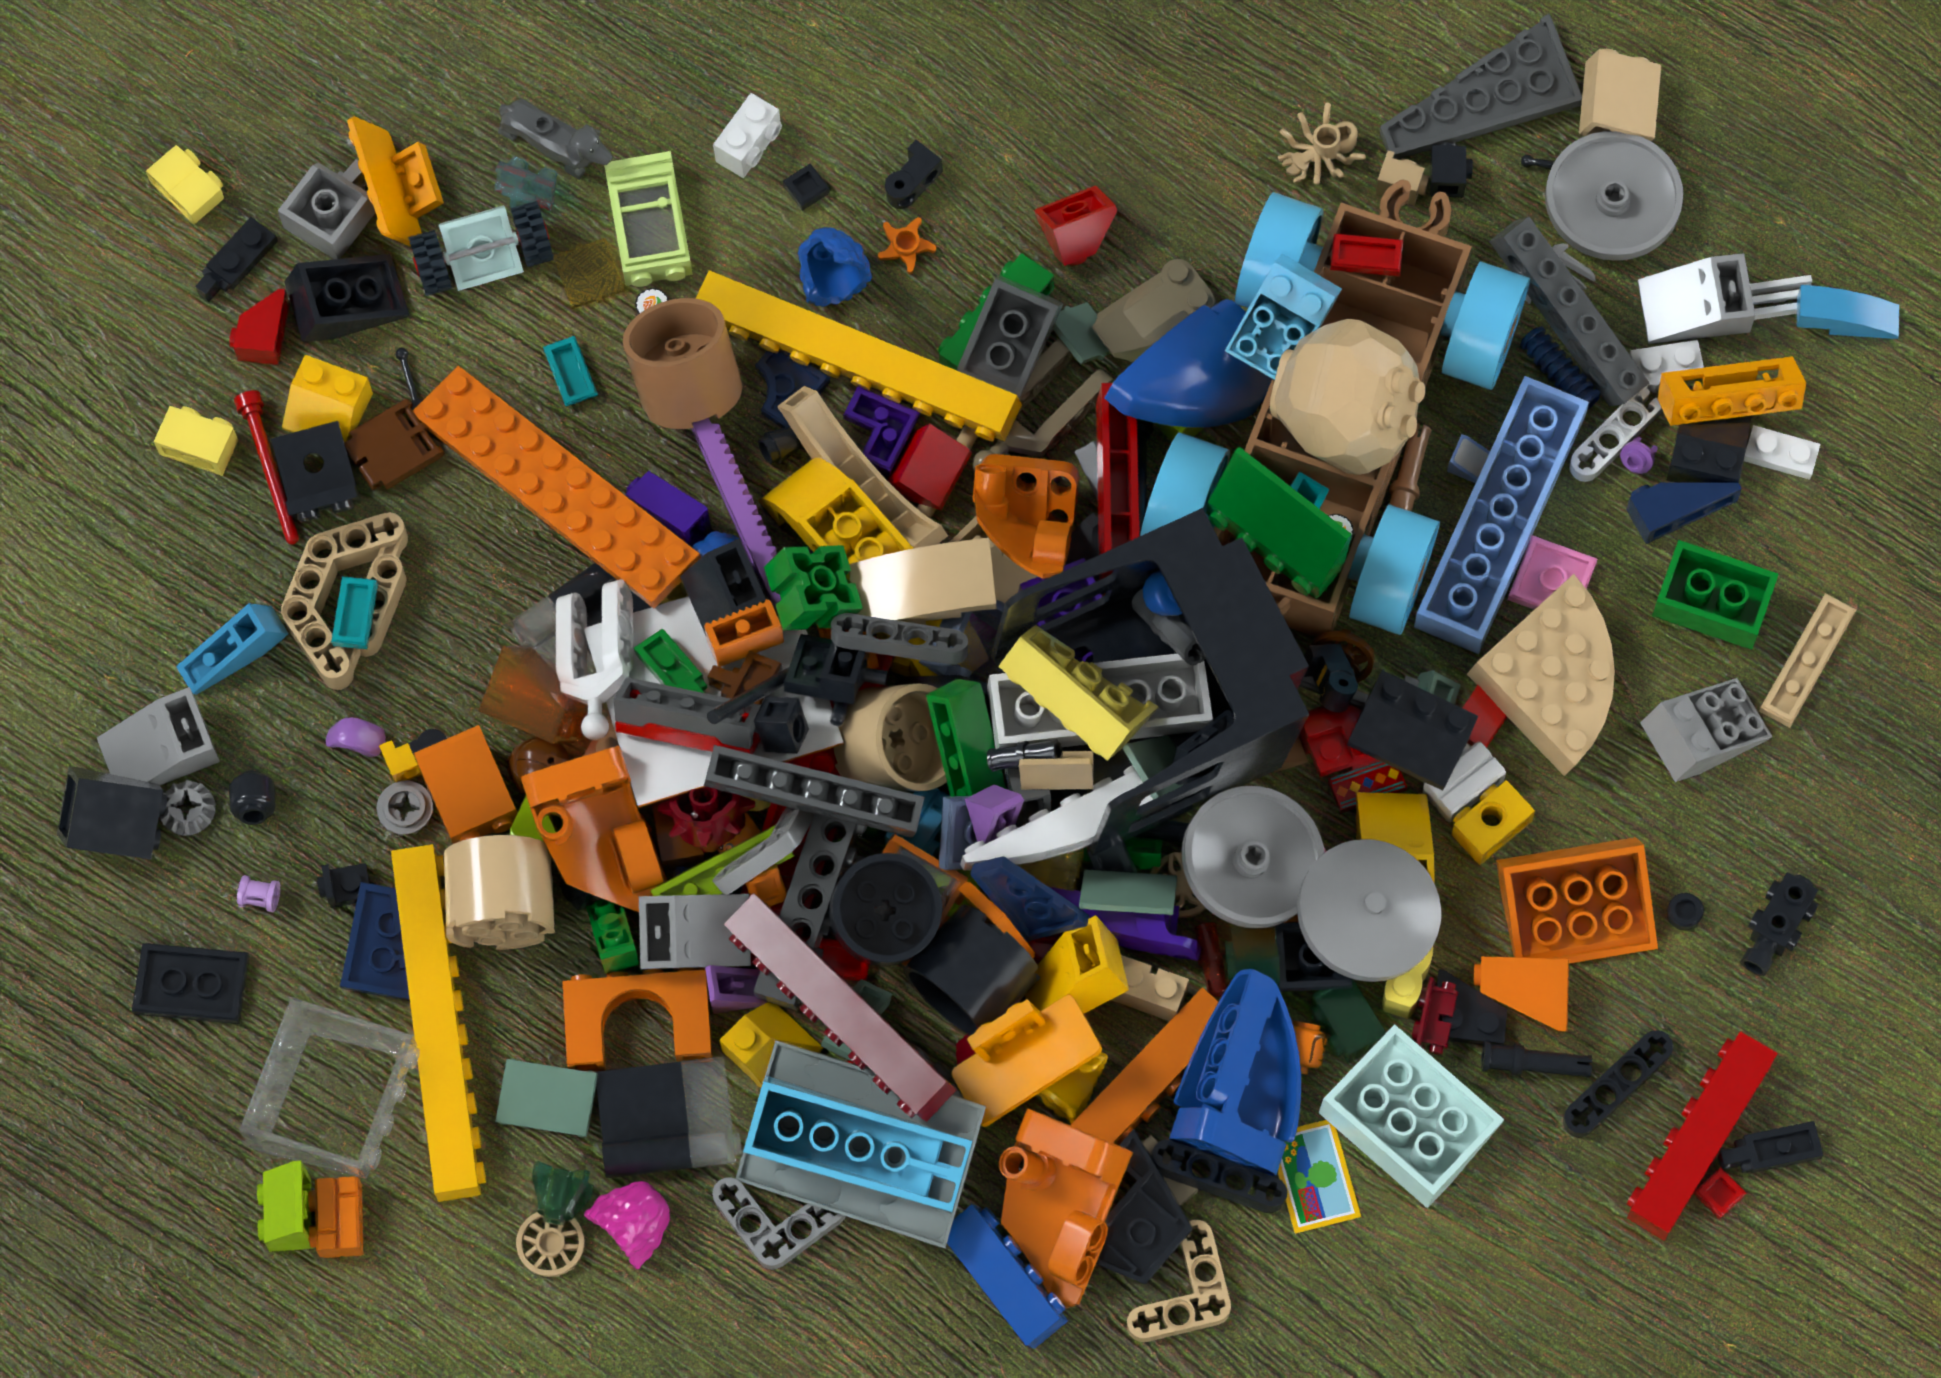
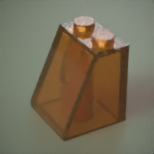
M503 645L478 710L483 714L552 744L577 743V740L581 739L584 735L581 730V724L584 717L588 714V709L582 702L567 698L560 692L558 675L534 648Z

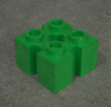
M843 545L819 546L812 554H810L808 547H784L764 566L771 592H776L781 597V600L776 604V609L783 630H805L814 622L818 624L819 629L831 628V622L837 615L843 613L858 614L863 609L856 584L848 583L846 575L851 571Z

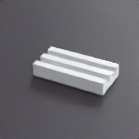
M1811 275L1750 284L1752 295L1771 293L1752 296L1753 305L1772 302L1779 303L1797 299L1798 288L1801 285H1811ZM1798 289V290H1792V291L1778 292V291H1784V290ZM1797 303L1754 309V320L1797 314Z

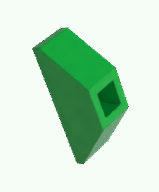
M599 899L594 904L586 906L605 974L639 965L624 908L604 899Z

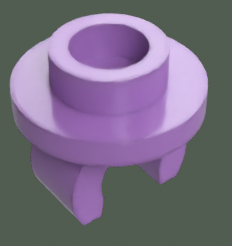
M1639 436L1622 448L1620 458L1628 470L1637 474H1643L1648 472L1654 465V456L1658 447L1653 445L1650 449L1640 442L1642 438Z

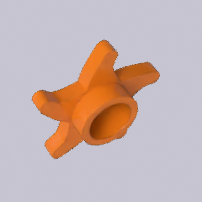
M917 217L906 227L895 229L891 227L889 222H884L883 229L891 243L885 251L878 253V259L882 261L900 258L907 266V274H913L916 255L923 252H936L934 244L920 238L918 235V228L922 224V219Z

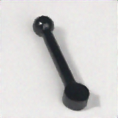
M399 348L396 350L395 356L401 362L412 400L411 403L413 404L411 409L414 410L422 401L418 399L407 358L409 352L405 348Z

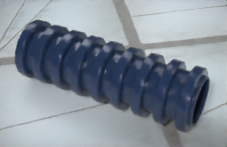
M1536 327L1522 339L1520 348L1528 350L1527 356L1535 358L1533 363L1536 366L1541 365L1540 371L1543 374L1548 373L1547 378L1551 382L1555 381L1554 386L1556 389H1562L1563 392L1588 401L1587 410L1590 409L1599 400L1601 392L1598 389H1593L1594 384L1591 381H1586L1587 376L1584 373H1579L1580 368L1577 365L1573 366L1574 361L1571 358H1566L1567 353L1564 350L1559 351L1560 345L1557 342L1552 343L1553 337L1550 334L1545 335L1546 329L1544 327Z

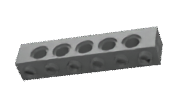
M1529 216L1513 221L1489 241L1511 272L1530 278L1528 296L1586 376L1594 384V387L1601 392L1602 398L1609 407L1625 404L1650 383Z
M717 745L713 747L704 783L705 787L911 838L914 837L917 831L925 798Z
M814 814L779 917L794 931L802 927L809 928L811 936L806 943L822 958L824 950L819 948L824 935L829 936L832 931L829 907L833 891L845 874L846 869L855 864L858 849L854 848L858 834L863 836L867 826ZM840 827L846 830L845 837L839 842H831L827 839L829 831L833 828ZM820 862H833V871L826 876L818 875L816 867ZM809 895H821L823 897L822 904L816 909L806 908L804 903ZM760 971L753 991L758 999L798 1011L802 1001L797 996L792 1000L789 999L776 986L780 980L772 972L767 977Z

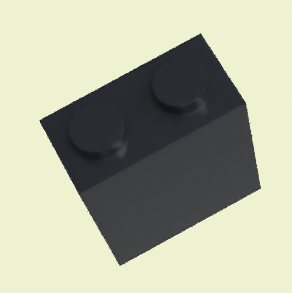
M69 766L57 836L66 848L151 859L153 850H158L161 830L157 829L159 815L164 816L167 795L163 794V789L156 783Z

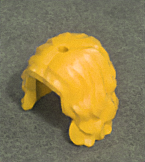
M1101 1052L1087 1063L1038 1093L1044 1105L1052 1109L1055 1115L1068 1119L1069 1123L1072 1124L1083 1112V1109L1086 1108L1087 1102L1093 1093V1088L1096 1086L1097 1080L1107 1063V1054Z

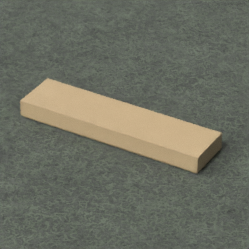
M1825 593L1761 705L1759 712L1789 728L1792 726L1852 620L1856 609Z

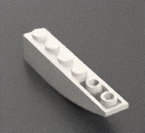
M1132 765L1124 770V776L1112 781L1111 777L1103 779L1093 785L1092 792L1082 797L1079 793L1073 794L1060 802L1062 807L1050 813L1047 809H1043L1028 818L1029 823L1019 828L1016 825L1004 828L996 834L997 839L987 844L982 840L970 845L964 850L966 854L962 856L960 865L963 870H972L973 864L1001 856L1006 857L1017 865L1040 861L1092 844L1107 804L1143 782ZM1150 795L1145 797L1141 801L1140 806L1153 800ZM1170 804V805H1168V806H1166V807H1163V808H1161V809H1159V810H1157V811H1155V812H1153V813H1151V814H1149V815H1146V816H1144V817H1142V818L1136 820V821L1133 822L1132 824H1134V823H1136V822H1138V821H1140V820H1142V819H1144V818H1147V817H1149V816H1151V815H1153V814H1155V813H1157V812H1159V811H1162V810H1164V809L1170 807L1172 804Z

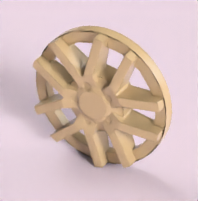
M545 1209L532 1214L523 1222L517 1234L516 1248L520 1260L531 1272L544 1277H559V1275L573 1270L579 1262L585 1248V1239L581 1226L573 1216L561 1210ZM552 1216L561 1217L557 1229L550 1228ZM541 1217H546L544 1229L533 1222ZM566 1220L573 1225L575 1230L563 1232ZM528 1227L539 1233L536 1239L524 1235ZM578 1236L579 1244L565 1243L566 1238ZM523 1241L534 1245L525 1254L523 1252ZM564 1251L577 1252L574 1258L569 1261ZM539 1252L542 1256L532 1265L528 1259ZM561 1256L566 1265L557 1269L554 1258ZM549 1259L552 1270L539 1269Z

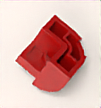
M1350 704L1345 712L1336 713L1329 711L1322 705L1308 710L1309 716L1298 736L1305 755H1311L1319 777L1345 768H1349V771L1379 761L1346 745L1362 711L1360 708Z

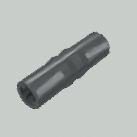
M1140 589L1133 597V610L1187 664L1197 665L1203 662L1205 657L1184 616L1181 614L1176 616H1160L1151 612L1144 602L1143 589Z

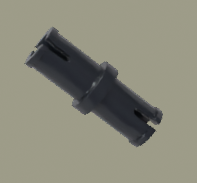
M1058 739L1030 744L1028 741L1018 742L1017 746L992 748L987 752V762L992 772L1019 767V760L1062 759L1063 757L1062 746Z

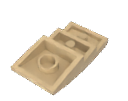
M989 538L919 547L849 564L851 568L850 582L856 584L863 606L858 615L926 625V621L960 618L961 612L997 609Z

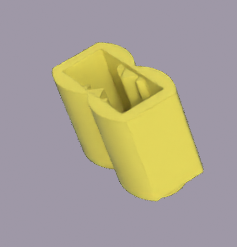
M175 145L148 168L146 174L151 184L195 225L224 199L221 190L223 183L212 171L205 173L198 167L201 163L191 150L186 149L183 151Z
M1433 946L1423 960L1409 972L1387 980L1382 1001L1384 1012L1406 1019L1414 1013L1419 1002L1422 982L1429 972L1433 956Z

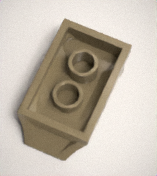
M1174 259L1168 261L1160 273L1099 312L1092 328L1114 358L1125 359L1133 363L1156 341L1203 305L1211 308L1217 304V301L1191 264L1183 259Z

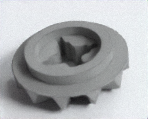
M189 780L179 784L173 783L171 788L166 793H163L167 795V805L164 816L160 815L164 826L171 832L185 836L194 835L204 830L211 823L215 815V800L212 793L202 783ZM188 795L191 804L197 806L189 809L187 820H185L182 810L176 807L183 805L184 799Z
M398 781L384 789L377 801L376 809L379 821L388 832L391 831L401 837L404 834H417L424 826H428L431 815L434 813L433 802L429 792L422 785L413 781ZM408 796L411 808L416 810L408 812L405 821H403L400 811L395 809L402 807Z

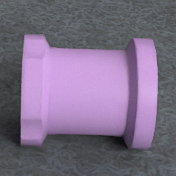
M242 876L237 892L238 906L253 905L265 907L268 912H275L280 897V882L273 880L271 883L251 880L250 876Z

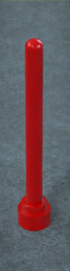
M246 391L234 398L237 413L248 421L285 540L288 544L294 545L298 542L299 535L294 519L288 514L285 503L287 501L286 494L260 415L263 413L264 403L259 391Z

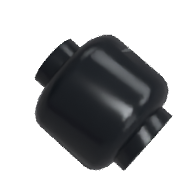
M250 770L232 780L229 785L230 811L235 818L248 825H257L263 823L275 812V784L270 777L258 771Z

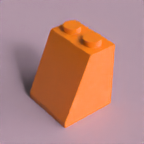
M479 725L414 753L421 775L452 844L466 839L482 837L491 832L502 833L511 828L517 811Z

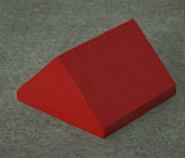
M928 424L912 432L887 481L906 500L942 510L972 452L932 424Z

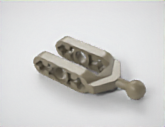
M1060 338L1039 357L1019 399L1022 404L1019 412L1074 357ZM1103 369L1094 372L1042 424L1034 435L1015 420L1005 442L998 439L999 441L990 450H981L976 453L972 460L973 470L975 471V466L981 464L982 460L990 454L1004 455L1009 451L1042 457L1048 450L1058 445L1096 406L1101 383H1113L1115 380Z

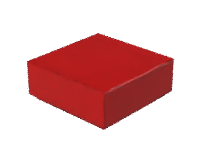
M1721 1167L1694 1192V1195L1719 1220L1747 1194Z

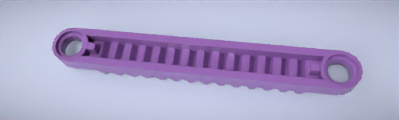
M709 418L693 422V428H691L765 595L771 601L776 615L779 616L776 604L781 600L780 594L771 592L764 566L777 555L776 548L772 544L771 537L768 536L766 526L763 525L761 515L758 514L757 507L754 505L753 498L749 494L747 485L744 483L743 476L740 474L739 467L735 463L733 454L730 452L729 445L726 444L720 425L711 424Z

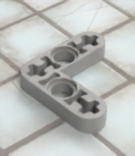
M787 807L778 820L771 836L724 867L714 877L713 883L723 894L728 895L780 861L801 843L813 820L814 813Z
M732 1177L723 1178L714 1185L712 1191L713 1200L718 1210L756 1260L764 1268L770 1270L783 1267L838 1226L846 1217L841 1214L833 1216L831 1213H826L820 1218L823 1226L818 1228L815 1219L808 1213L814 1211L817 1217L825 1209L806 1204L775 1227L743 1184ZM724 1188H727L729 1191L737 1189L738 1191L735 1193V1196L740 1206L743 1207L746 1202L750 1205L741 1208L732 1217L730 1214L736 1212L735 1207L728 1199L723 1202L721 1201L723 1198L722 1190ZM748 1214L757 1215L761 1220L760 1228L753 1233L745 1232L740 1226L742 1218ZM798 1221L808 1222L812 1227L811 1234L805 1239H797L791 1233L792 1226ZM785 1232L789 1243L794 1248L789 1250L786 1243L778 1250L779 1258L774 1259L772 1256L763 1257L766 1254L765 1246L770 1244L772 1247H777L783 1242L780 1234Z

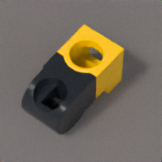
M428 729L422 732L418 739L395 748L392 740L379 745L394 782L409 781L420 776L421 772L414 753L447 739L444 733L437 729Z

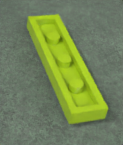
M776 825L651 889L652 895L723 894L713 883L714 877L728 864L769 838ZM791 852L775 864L779 865L782 862L794 857L793 852Z

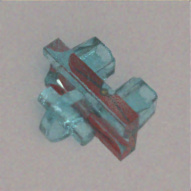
M516 156L512 157L508 163L499 161L495 171L497 179L494 191L511 198L510 208L523 205V203L527 204L537 201L539 207L549 211L552 209L557 184V172L555 170L545 167L538 174L528 171L529 164L524 159Z

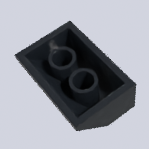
M1382 670L1366 699L1346 745L1443 791L1468 742L1478 715Z

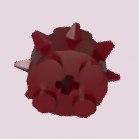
M703 787L671 797L668 801L658 805V812L673 817L675 825L669 833L670 837L680 835L683 841L690 845L700 847L704 852H714L720 846L740 834L746 822L745 812L755 808L756 802L738 794Z

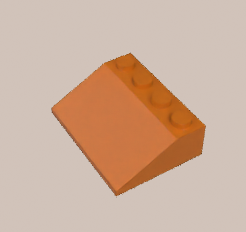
M1636 837L1496 860L1501 898L1514 957L1569 959V963L1658 949L1644 844Z

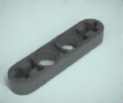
M851 613L839 614L831 622L832 642L838 647L953 665L963 662L968 656V638L966 634L955 629ZM876 633H887L891 637L879 640L873 637V635ZM912 638H921L926 642L922 645H913L908 641Z

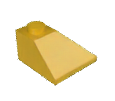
M767 1002L745 1014L719 1040L722 1052L760 1088L766 1075L775 1040L817 1053L823 1050V1047L783 1009L771 1002Z

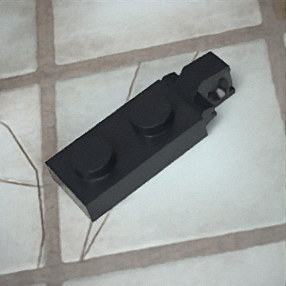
M250 217L206 264L202 271L204 277L195 286L198 294L210 302L221 289L225 292L230 288L234 290L278 242L276 235Z
M1814 1121L1744 1135L1742 1139L1734 1141L1735 1148L1722 1150L1717 1155L1719 1165L1723 1170L1740 1166L1742 1173H1755L1819 1160L1824 1156Z

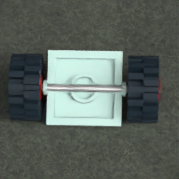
M537 201L510 208L516 232L511 230L504 205L440 223L439 228L446 251L443 252L444 256L442 255L435 230L408 237L414 255L413 261L418 277L421 278L425 295L429 296L452 289L445 262L447 265H451L457 289L460 291L524 272L516 247L519 245V242L527 267L554 260L547 227Z

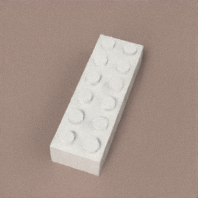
M1178 654L1094 663L1103 669L1101 672L1102 677L1117 687L1121 682L1133 689L1132 697L1143 704L1149 700L1159 707L1131 739L1198 732L1213 720L1204 661L1197 665H1189ZM1006 673L989 675L987 691L995 749L1017 746V743L1022 741H1028L1030 744L1055 739H1058L1062 747L1087 744L1075 732L1066 729L1061 720L1052 712L1037 704L1034 697L1023 687L1013 683Z

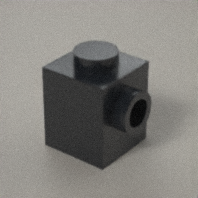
M1450 142L1432 145L1430 157V197H1433L1437 192H1444L1448 197L1464 198L1466 179H1472L1473 160L1466 159V146H1458Z

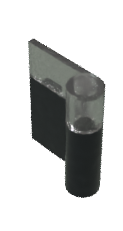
M596 563L512 620L515 627L511 629V632L517 642L522 647L528 644L559 684L560 681L556 672V600L558 597L576 592L580 594L586 606L587 627L602 623V587L604 584L616 581L617 579ZM631 591L633 613L651 608L650 605ZM587 642V675H591L597 672Z
M724 1056L595 1072L598 1073L596 1085L606 1178L736 1163V1155H742L740 1133L733 1134Z

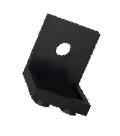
M339 421L271 438L288 499L285 503L291 518H298V521L303 523L320 518L319 512L332 509V512L336 514L354 509L353 503L360 502ZM310 454H319L324 460V466L318 473H310L304 467V460Z

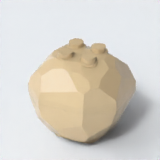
M1345 319L1318 328L1300 339L1294 350L1287 349L1284 351L1279 361L1270 398V412L1274 418L1284 424L1307 453L1348 474L1361 475L1389 463L1399 453L1408 438L1415 434L1418 404L1425 396V385L1419 379L1418 368L1414 359L1399 340L1361 320Z

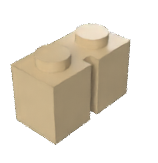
M1121 955L1129 991L1111 999V1001L1170 1021L1183 1006L1188 992L1189 979L1159 968L1157 974L1151 973V965Z

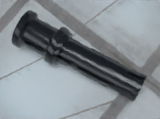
M1484 1040L1481 1072L1495 1069L1510 1071L1512 1075L1522 1074V1071H1532L1590 1078L1592 1066L1590 1065L1592 1063V1055L1528 1050L1521 1043L1507 1046L1491 1044L1490 1040Z

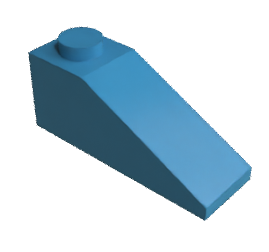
M249 603L176 667L192 693L197 695L265 655L289 633L272 606Z

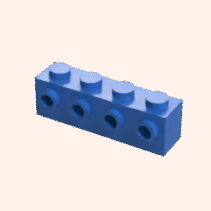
M971 1204L954 1218L947 1244L1027 1347L1035 1349L1068 1322L1062 1313L1066 1308L1053 1292L1048 1295L1040 1283L1044 1279L1032 1264L1026 1266L1018 1255L1022 1251L1017 1243L1009 1235L1005 1238L996 1228L1000 1222L987 1207L982 1209Z

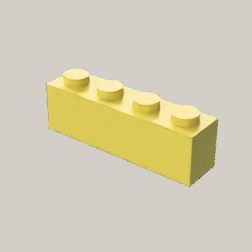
M1037 625L1033 626L1020 636L998 667L1007 674L1013 683L1020 685L1030 693L1037 704L1047 708L1060 719L1066 729L1075 732L1082 738L1094 753L1101 755L1108 761L1126 745L1159 707L1149 700L1145 704L1141 703L1131 696L1133 689L1122 682L1117 687L1102 677L1101 672L1103 669L1092 662H1079L1074 658L1075 651Z

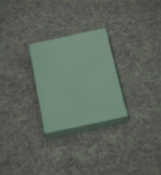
M1169 735L1127 743L1122 747L1142 782L1170 766L1177 751ZM1174 783L1150 796L1152 799H1156L1181 786Z
M1084 870L1079 909L1173 915L1177 875Z
M514 1058L506 1059L495 1122L500 1125L509 1124L577 1135L580 1138L587 1137L598 1073L517 1061Z

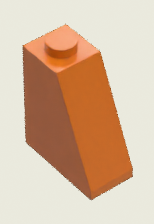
M1481 956V964H1474V986H1480V993L1560 1032L1568 1031L1569 959Z

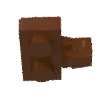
M749 651L741 668L734 667L732 671L713 665L707 678L710 687L721 691L722 697L732 699L781 672L783 668L780 662ZM765 697L754 702V704L762 705Z

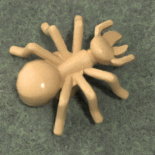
M1330 103L1325 104L1323 124L1315 129L1313 135L1310 132L1304 114L1302 112L1298 113V119L1301 122L1304 136L1313 145L1298 143L1290 132L1285 129L1280 130V135L1288 140L1292 148L1306 150L1303 153L1287 152L1278 156L1279 161L1284 160L1282 167L1291 165L1286 169L1288 175L1297 176L1302 172L1300 176L1293 179L1295 184L1306 178V171L1309 168L1310 162H1315L1314 184L1319 185L1321 180V159L1324 160L1330 174L1334 178L1337 176L1343 178L1344 173L1341 169L1334 167L1332 159H1337L1345 165H1351L1354 160H1365L1366 158L1365 154L1360 153L1350 154L1349 157L1341 155L1349 153L1354 149L1357 143L1358 131L1356 126L1349 121H1342L1335 125L1329 124Z

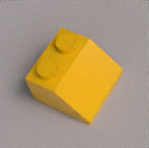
M305 355L290 386L282 429L294 433L339 421L345 443L352 438L350 431L358 427L373 395L368 377Z

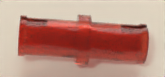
M1214 922L1204 923L1194 927L1197 941L1201 946L1200 960H1197L1198 966L1203 968L1207 992L1213 997H1220L1228 987L1224 963L1227 961L1226 955L1221 953L1217 924Z

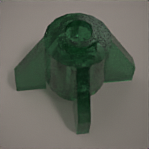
M541 1161L534 1163L532 1179L538 1202L537 1212L543 1216V1221L553 1225H564L565 1221H570L575 1217L592 1196L594 1185L588 1183L590 1171L583 1169L572 1172L565 1169H553L552 1166Z

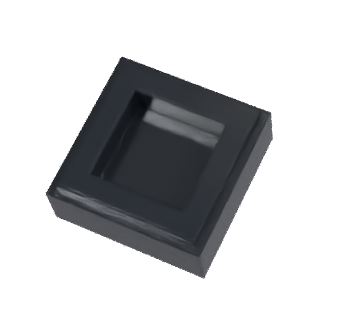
M811 163L783 180L784 188L802 211L830 194V188Z

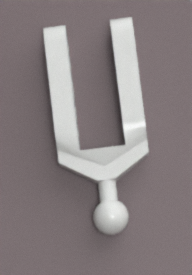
M623 579L606 583L602 587V656L605 671L587 675V639L583 629L587 627V611L580 594L575 592L558 597L556 600V672L560 681V692L567 698L588 705V715L582 721L581 730L584 736L591 740H600L608 733L609 723L607 718L602 715V703H605L620 689L625 678L629 677V672L633 668V599L631 590Z

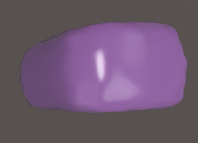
M343 718L329 729L326 736V746L345 748L368 757H375L381 752L379 745L386 743L385 731L379 726L359 718Z

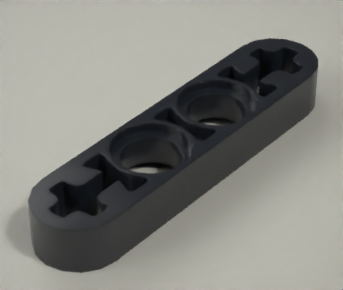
M1659 1030L1650 1031L1645 1034L1567 1108L1563 1117V1126L1566 1132L1577 1138L1586 1137L1591 1134L1668 1061L1673 1051V1042L1670 1036ZM1651 1041L1653 1044L1663 1043V1055L1658 1052L1654 1053L1646 1064L1642 1057L1650 1049L1651 1045L1649 1042ZM1627 1063L1637 1065L1641 1071L1640 1078L1635 1081L1626 1080L1621 1075V1067ZM1601 1087L1610 1088L1615 1093V1101L1609 1105L1599 1103L1595 1097L1596 1090ZM1590 1104L1594 1110L1586 1119L1585 1123L1587 1126L1579 1124L1575 1127L1572 1124L1574 1119L1573 1113L1578 1116L1582 1115Z
M1162 1140L1155 1145L1151 1152V1157L1163 1177L1264 1213L1277 1212L1281 1209L1287 1198L1286 1185L1277 1177L1173 1140ZM1165 1151L1171 1154L1172 1160L1169 1164L1162 1162V1156ZM1185 1157L1188 1159V1161L1185 1165L1184 1171H1182L1179 1169L1181 1167L1183 1158ZM1199 1162L1206 1164L1210 1168L1211 1175L1207 1178L1195 1176L1191 1169L1192 1165ZM1229 1175L1240 1176L1244 1180L1245 1188L1242 1190L1231 1189L1226 1183V1177ZM1253 1182L1257 1183V1185L1254 1189L1255 1192L1252 1196L1248 1193L1253 1185ZM1268 1188L1274 1190L1272 1201L1265 1199V1192Z

